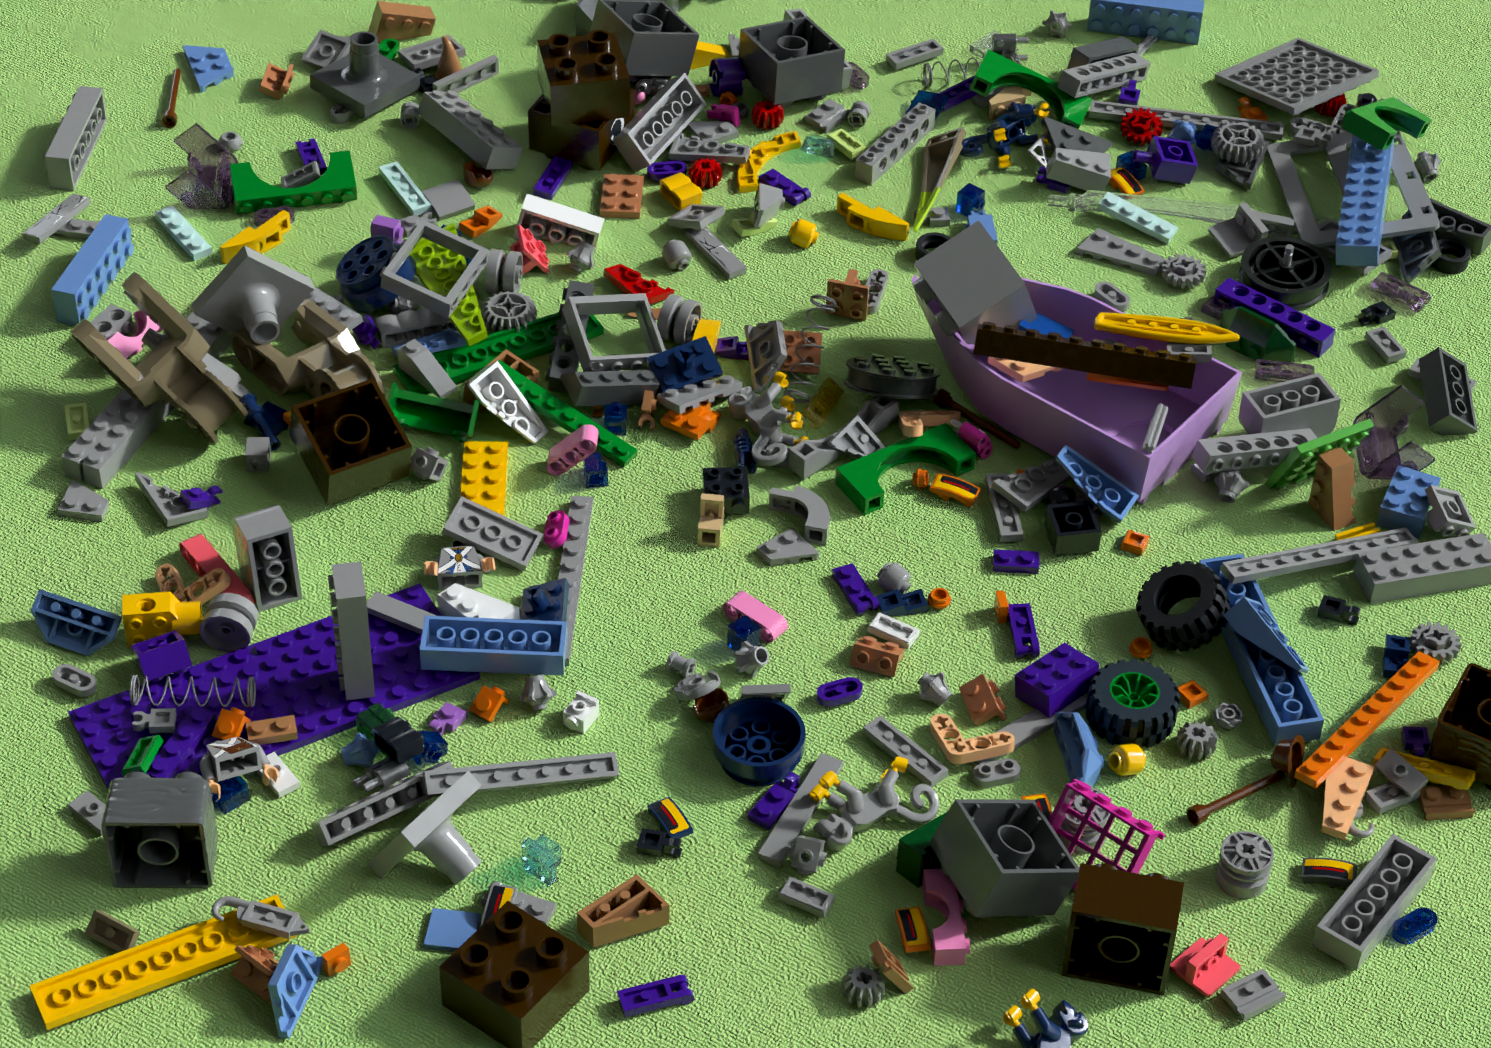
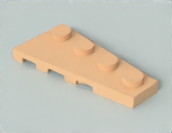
M1347 757L1325 779L1321 832L1343 840L1346 839L1373 775L1374 766Z

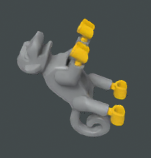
M780 371L775 373L773 377L774 383L760 396L757 397L756 392L752 391L750 386H746L739 393H733L728 399L731 415L735 419H747L751 430L759 436L752 447L751 453L753 460L763 466H772L783 462L788 457L786 445L793 447L801 441L808 439L806 436H802L799 439L796 436L784 434L780 431L779 425L782 422L789 423L790 427L796 430L800 429L803 424V420H800L802 417L800 412H794L793 415L790 413L796 409L795 404L792 403L794 401L793 398L784 396L781 399V407L779 409H773L771 402L781 391V387L785 388L788 386V380L785 379L786 374ZM767 443H770L771 445L765 449L767 456L761 455L763 448Z
M899 756L891 763V769L885 770L881 775L880 782L877 783L873 792L862 794L859 789L846 781H839L833 771H828L821 777L819 784L812 789L809 796L816 802L825 798L827 804L837 809L839 817L835 814H830L826 819L819 820L813 829L821 838L825 839L826 847L832 851H841L850 843L853 832H862L881 818L896 815L911 824L922 825L930 822L936 816L939 809L938 796L929 785L918 784L910 792L911 804L916 809H921L924 806V801L920 798V795H925L929 802L928 811L918 814L899 805L900 798L895 793L894 784L899 777L898 772L904 773L908 765V759ZM834 785L837 788L836 791L847 797V801L833 792L831 794L828 793V789Z

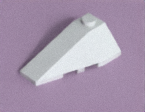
M498 361L486 366L470 379L467 386L478 401L532 444L549 432Z

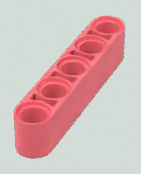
M202 534L179 543L183 557L200 578L216 568H222L231 577V582L228 588L221 593L241 595L255 605L254 598L249 589Z

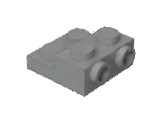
M1430 485L1425 489L1428 503L1433 507L1427 512L1430 520V526L1434 531L1440 532L1443 537L1450 535L1460 537L1467 536L1476 529L1460 492Z

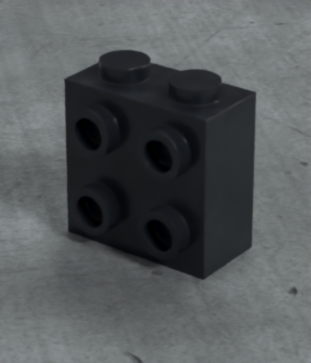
M747 467L702 468L703 493L724 495V514H749L750 494Z

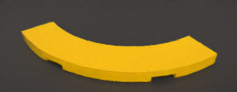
M797 131L776 135L772 140L762 141L750 150L747 163L740 164L737 172L739 193L757 191L759 186L757 181L758 173L771 158L780 153L801 148V141Z

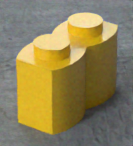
M679 172L660 180V193L678 211H681L690 204H702L703 193L701 188L692 183L685 174Z

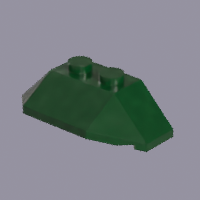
M1242 306L1222 311L1219 327L1230 330L1240 337L1238 341L1226 342L1225 345L1261 364L1288 363L1293 361L1296 343L1289 339L1288 335L1277 323Z

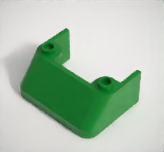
M392 382L388 404L402 428L404 425L455 436L454 440L460 442L473 438L480 410L478 400H475L474 405L438 398L398 389V385L395 382Z

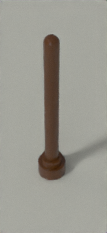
M178 68L173 71L167 111L162 114L161 123L166 128H173L177 124L178 117L175 113V106L181 70Z
M943 388L938 390V395L933 398L934 404L941 408L949 407L952 410L960 411L963 417L1015 449L1020 447L1021 444L1017 439L952 400L953 398L948 391Z
M1276 771L1207 805L1195 804L1187 808V817L1194 826L1204 823L1209 814L1282 780L1284 773Z

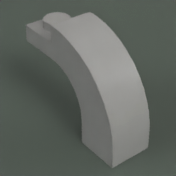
M795 486L793 491L771 487L769 492V510L799 516L806 522L804 539L808 543L826 546L829 537L830 512L824 500L816 493L800 486Z

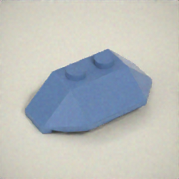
M39 589L31 608V613L35 617L46 642L86 656H90L114 640L122 621V616Z
M1078 712L1055 713L1053 730L1070 782L1073 779H1077L1092 788L1099 780L1101 769L1104 768L1102 754L1099 755L1097 751V738L1092 736L1090 727Z

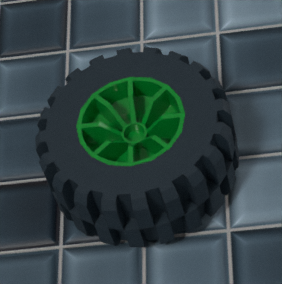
M1125 659L1118 660L1116 664L1112 662L1105 665V668L1099 669L1090 681L1086 702V719L1089 721L1092 730H1096V734L1101 739L1106 738L1107 742L1112 745L1133 743L1137 744L1140 748L1143 746L1149 748L1154 746L1155 742L1159 744L1164 741L1173 731L1180 702L1179 689L1168 673L1164 674L1163 669L1158 666L1153 667L1149 662L1141 663L1135 659H1131L1128 662Z

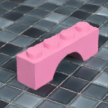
M140 309L133 313L136 322V330L133 337H127L116 332L106 338L128 361H130L128 359L130 355L134 356L143 349L141 347L143 344L141 340L149 328L158 332L162 331Z
M923 869L922 890L924 904L939 910L947 920L943 925L932 931L931 950L934 966L965 965L966 954H970V940L965 938L964 933H967L966 918L961 917V913L964 911L963 898H958V889L941 869Z

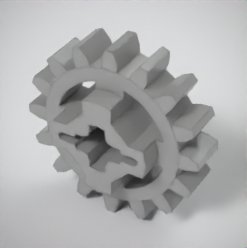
M1176 254L1175 258L1168 256V260L1164 259L1161 273L1162 279H1167V284L1172 282L1173 287L1180 285L1181 289H1184V287L1192 289V285L1198 287L1199 283L1204 282L1206 269L1205 264H1201V259L1195 260L1193 255L1187 257L1186 254H1183V256Z
M1427 621L1426 626L1420 623L1418 628H1413L1410 636V650L1415 651V654L1418 651L1438 660L1440 665L1444 664V660L1452 663V659H1457L1462 645L1460 643L1461 637L1455 636L1456 630L1449 631V625L1442 627L1440 622L1432 625L1430 621Z

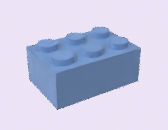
M1398 465L1380 506L1376 526L1388 530L1406 527L1415 538L1420 539L1428 519L1427 512L1432 509V506L1428 503L1425 489L1430 485L1439 487L1441 478Z

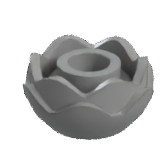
M233 131L223 133L218 140L220 149L229 153L240 150L243 144L240 135Z
M1221 703L1214 709L1213 718L1219 727L1231 730L1237 728L1242 723L1243 713L1236 704Z

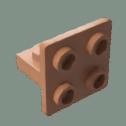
M850 269L845 282L834 279L828 280L827 297L835 300L837 305L834 308L835 312L826 310L827 314L863 321L867 319L869 287L860 285V279H857L858 270ZM826 301V305H834L831 302Z
M783 330L787 358L778 371L791 372L790 368L793 365L805 363L797 356V347L809 343L803 339L801 331ZM803 332V336L815 345H822V333ZM806 346L798 349V355L809 363L820 366L821 348ZM798 365L792 369V372L818 375L819 367Z
M237 945L234 950L241 955V958L231 975L264 1000L271 1002L268 984L279 963L274 959L275 954L263 947L259 950L252 945H247V947Z

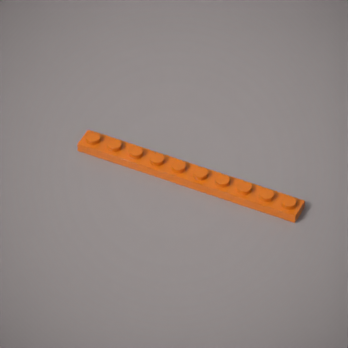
M1418 651L1295 771L1294 778L1316 789L1438 669L1439 661Z

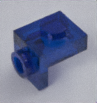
M1205 124L1201 133L1196 132L1194 135L1196 146L1202 150L1212 151L1211 138L1213 132L1218 127Z

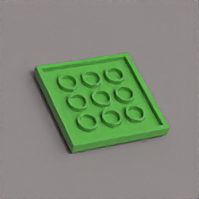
M1367 419L1296 446L1268 478L1265 485L1269 489L1277 487L1280 490L1290 484L1289 482L1293 480L1296 483L1305 480L1308 477L1307 475L1315 474L1318 455L1341 447L1351 456V451L1361 445L1360 441L1369 436L1368 433L1374 427L1371 419Z

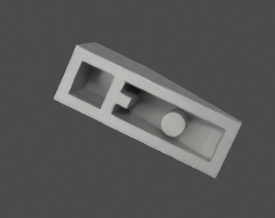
M759 183L754 198L755 228H759L777 216L778 210L783 208L785 198L783 197L782 189Z
M413 339L398 348L399 368L435 396L444 398L457 390V386L435 357L417 340Z

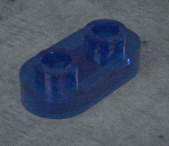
M1421 907L1413 910L1394 922L1391 931L1393 939L1405 945L1416 942L1435 930L1438 921L1437 915L1429 908Z

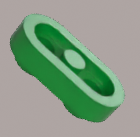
M396 39L383 40L378 45L379 53L393 60L398 54V50H400L399 41Z

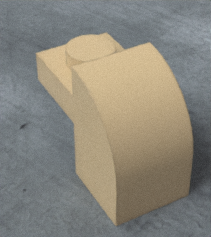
M701 494L697 545L720 547L724 520V495Z

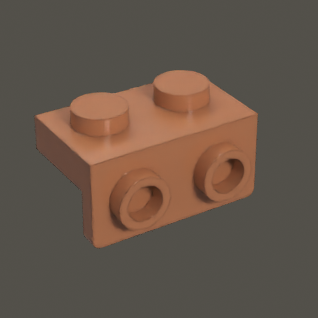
M268 63L258 91L280 100L282 94L286 95L291 85L289 83H291L295 74L292 72L294 65L290 63L286 71Z
M863 636V638L860 637L854 643L850 666L894 677L898 663L903 659L905 649L899 648V645L893 642H886L884 644L877 642L876 638Z
M981 674L959 687L970 716L976 726L981 725L996 715L1003 721L1007 719L1004 712L1007 707L1002 698L997 696L999 689L993 679L989 681L984 674Z

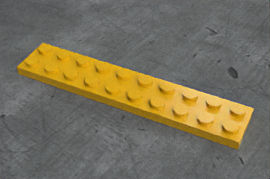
M277 894L258 901L285 909ZM236 909L222 914L221 916L224 917L223 921L211 918L29 985L45 1027L47 1030L237 960L241 958V955L234 950L237 945L243 947L252 945L260 950L262 947L269 948L293 939L297 935L287 939L242 926L238 922Z

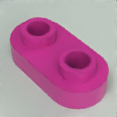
M562 510L551 512L546 520L543 541L550 549L560 547L567 539L570 519Z

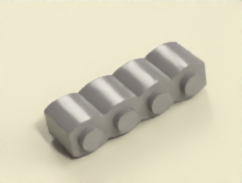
M421 308L418 311H404L397 315H384L375 319L379 340L382 347L386 348L448 328L459 333L448 318L426 308Z

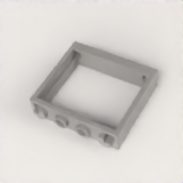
M422 219L417 226H413L408 239L402 241L400 250L397 253H393L387 267L384 266L381 270V288L449 319L486 266L489 250ZM422 237L472 260L446 297L396 275V272Z
M646 293L568 297L562 308L583 372L636 371L646 369L648 367L647 357L666 351ZM636 313L649 353L593 357L579 315Z

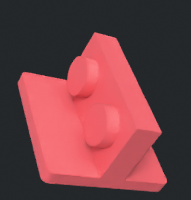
M520 224L516 226L519 240L511 245L510 249L511 251L522 253V275L531 271L536 265L546 274L550 272L549 260L545 253L546 247L541 240L537 241L529 229H524Z
M1220 933L1214 939L1205 940L1204 938H1199L1170 963L1169 969L1209 998L1237 974L1241 966L1225 955L1229 938Z

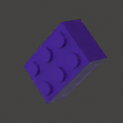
M1064 642L1015 674V697L1032 708H1037L1050 718L1088 693L1090 681L1099 670V663Z

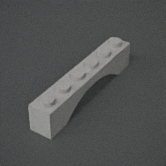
M874 396L865 403L857 415L874 434H877L897 421L899 401L895 398ZM839 431L819 440L805 439L790 448L789 469L802 479H806L844 455V452L834 449L827 444Z

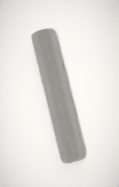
M1148 35L1138 44L1139 50L1137 55L1141 57L1159 39L1158 36Z
M1162 403L1158 404L1157 408H1155L1142 446L1143 451H1147L1149 454L1153 453L1156 448L1168 412V407L1163 406Z

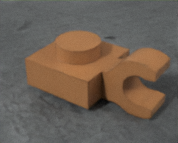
M645 390L642 414L638 421L639 430L643 429L645 423H650L651 431L655 429L652 413L657 411L658 400L654 399L653 391Z

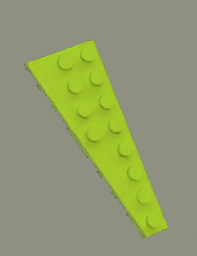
M454 223L443 228L458 235ZM421 238L410 253L416 262L415 274L425 288L444 297L448 295L467 268L464 256L425 238ZM473 284L449 317V320L469 346L488 338Z

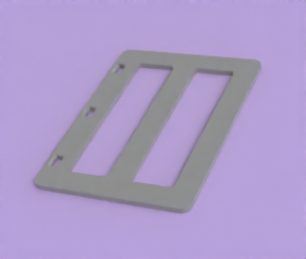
M1395 129L1398 132L1394 137V142L1398 141L1399 144L1394 145L1391 171L1411 218L1384 222L1381 238L1435 231L1440 227L1438 216L1398 129ZM1350 132L1332 134V141H1328V147H1321L1319 144L1304 146L1295 143V140L1268 145L1267 153L1294 220L1299 238L1318 248L1336 245L1338 229L1319 230L1291 156L1325 151L1341 192L1344 195L1349 154L1346 147H1351L1353 136ZM1413 175L1414 178L1408 179L1407 176ZM1426 210L1429 211V213H1427V214H1423V212H1422V211H1426Z

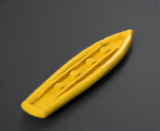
M1100 312L1093 322L1094 329L1098 331L1175 343L1216 344L1238 341L1240 338L1238 334L1216 325L1172 317Z

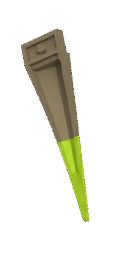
M963 127L929 138L924 147L921 195L913 226L915 233L918 232L963 148L962 141L966 134Z

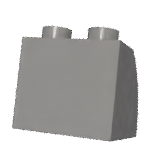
M979 220L914 263L920 278L913 282L912 286L925 305L935 300L942 311L935 315V319L948 337L958 332L966 344H975L978 324L992 322L997 327L1004 328L1005 325H1011L1018 328L1022 320L1031 323L1038 318L1026 284Z

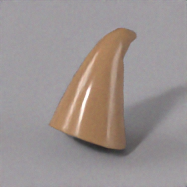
M445 35L442 36L443 51L434 73V78L437 80L462 70L453 44Z

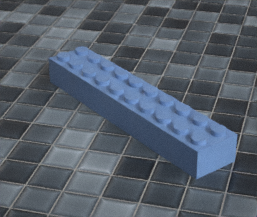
M1352 136L1336 240V265L1378 267L1394 139L1389 149L1380 151L1357 136Z
M1243 554L1199 561V563L1205 564L1206 567H1210L1218 575L1229 597L1230 608L1243 597L1260 602L1275 620L1256 580L1231 584L1220 570L1222 562L1245 558ZM1277 624V626H1276L1275 628L1278 629V630L1281 632V630H1280V628H1279V626H1278V624ZM1227 625L1221 627V634L1274 747L1279 741L1294 739L1298 734L1303 736L1304 742L1319 740L1324 718L1302 673L1240 634H1234Z

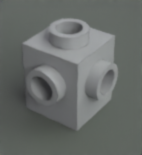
M427 447L426 450L417 448L416 452L411 456L410 469L415 471V476L418 478L440 481L449 461L438 456L439 452L430 447Z
M803 835L798 836L796 845L791 846L789 860H792L791 867L798 868V873L812 875V871H819L820 867H824L827 853L823 852L825 840ZM806 852L810 855V860L806 858Z

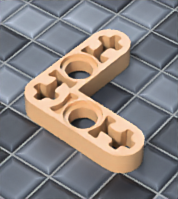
M956 410L902 411L898 413V424L904 436L919 437L923 435V426H939L944 423L950 425V421L953 418L961 422V412Z
M169 563L162 564L155 573V578L161 592H168L173 587L178 586L177 590L172 594L180 602L201 601V605L228 588L231 582V577L222 568L212 570L186 588L179 572ZM204 589L201 595L195 597L197 591Z
M936 714L930 719L932 735L948 761L953 764H965L1009 754L1014 750L1015 738L1009 732H996L964 739L950 716ZM945 738H954V740H946Z

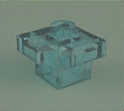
M544 834L535 840L528 837L521 843L522 867L528 874H533L550 887L557 881L556 867L561 864V846Z

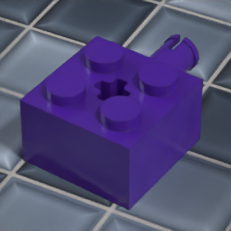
M1153 136L1146 152L1134 150L1132 154L1133 162L1148 164L1153 179L1160 181L1166 180L1190 184L1198 167L1190 142Z

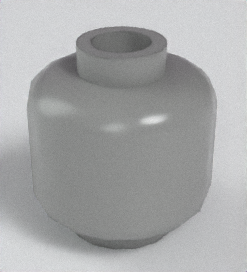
M670 240L663 247L662 258L671 270H684L689 266L692 254L683 241Z
M897 562L886 563L877 574L879 578L878 584L886 592L898 589L901 594H905L912 585L909 583L911 574Z

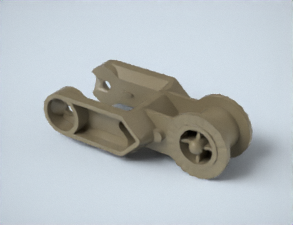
M133 272L121 285L125 289V295L168 335L155 350L134 367L86 319L78 323L69 333L78 345L136 401L145 407L159 400H162L165 404L170 402L181 416L185 418L188 427L195 429L211 445H216L219 439L214 431L233 413L244 418L248 411L243 406V403L239 402V399L234 396L230 387L225 386L212 372L205 369L207 366L202 360L210 346L204 338L146 280Z
M305 299L291 314L295 318V322L291 326L295 335L302 342H310L314 345L304 351L286 357L269 343L258 344L254 342L246 327L231 334L232 348L240 363L280 396L306 390L313 397L317 398L374 378L385 397L379 373L371 361L360 352L348 328L309 299Z

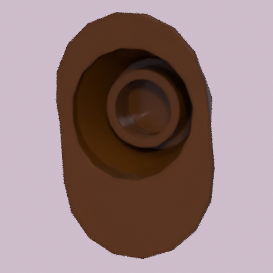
M1299 734L1294 739L1279 741L1270 759L1275 769L1287 773L1291 788H1294L1296 785L1295 771L1302 765L1305 754L1304 739Z

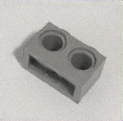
M112 304L90 322L105 338L116 332L126 336L134 329L131 312Z

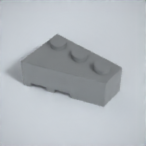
M1055 148L1046 165V177L1102 195L1111 179L1110 154Z

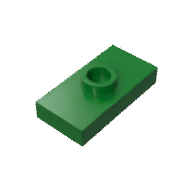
M154 735L138 740L122 769L124 776L131 772L146 773L163 743L161 736Z

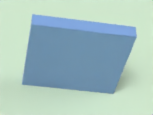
M433 908L424 941V948L455 952L478 930L481 913Z

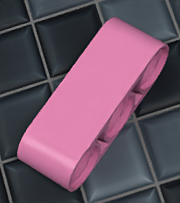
M583 425L553 446L548 454L547 471L552 475H562L594 453L597 447L598 429L593 425Z
M739 591L722 606L725 615L729 619L767 643H772L788 630V623L781 614L744 591Z

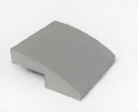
M458 180L421 191L430 202L438 221L475 209L474 201Z

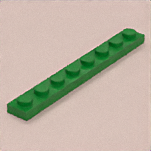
M498 360L534 410L570 433H573L583 425L595 426L599 432L596 450L623 468L637 456L638 450L501 360Z

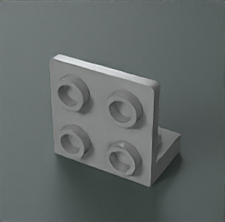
M1246 202L1239 204L1234 218L1213 225L1208 229V232L1229 258L1243 254L1250 244L1266 238L1269 231Z

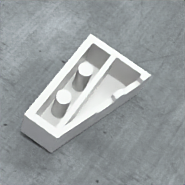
M456 583L438 594V609L442 616L520 620L519 607Z

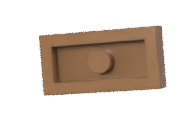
M294 715L246 722L248 741L251 743L264 745L298 739Z

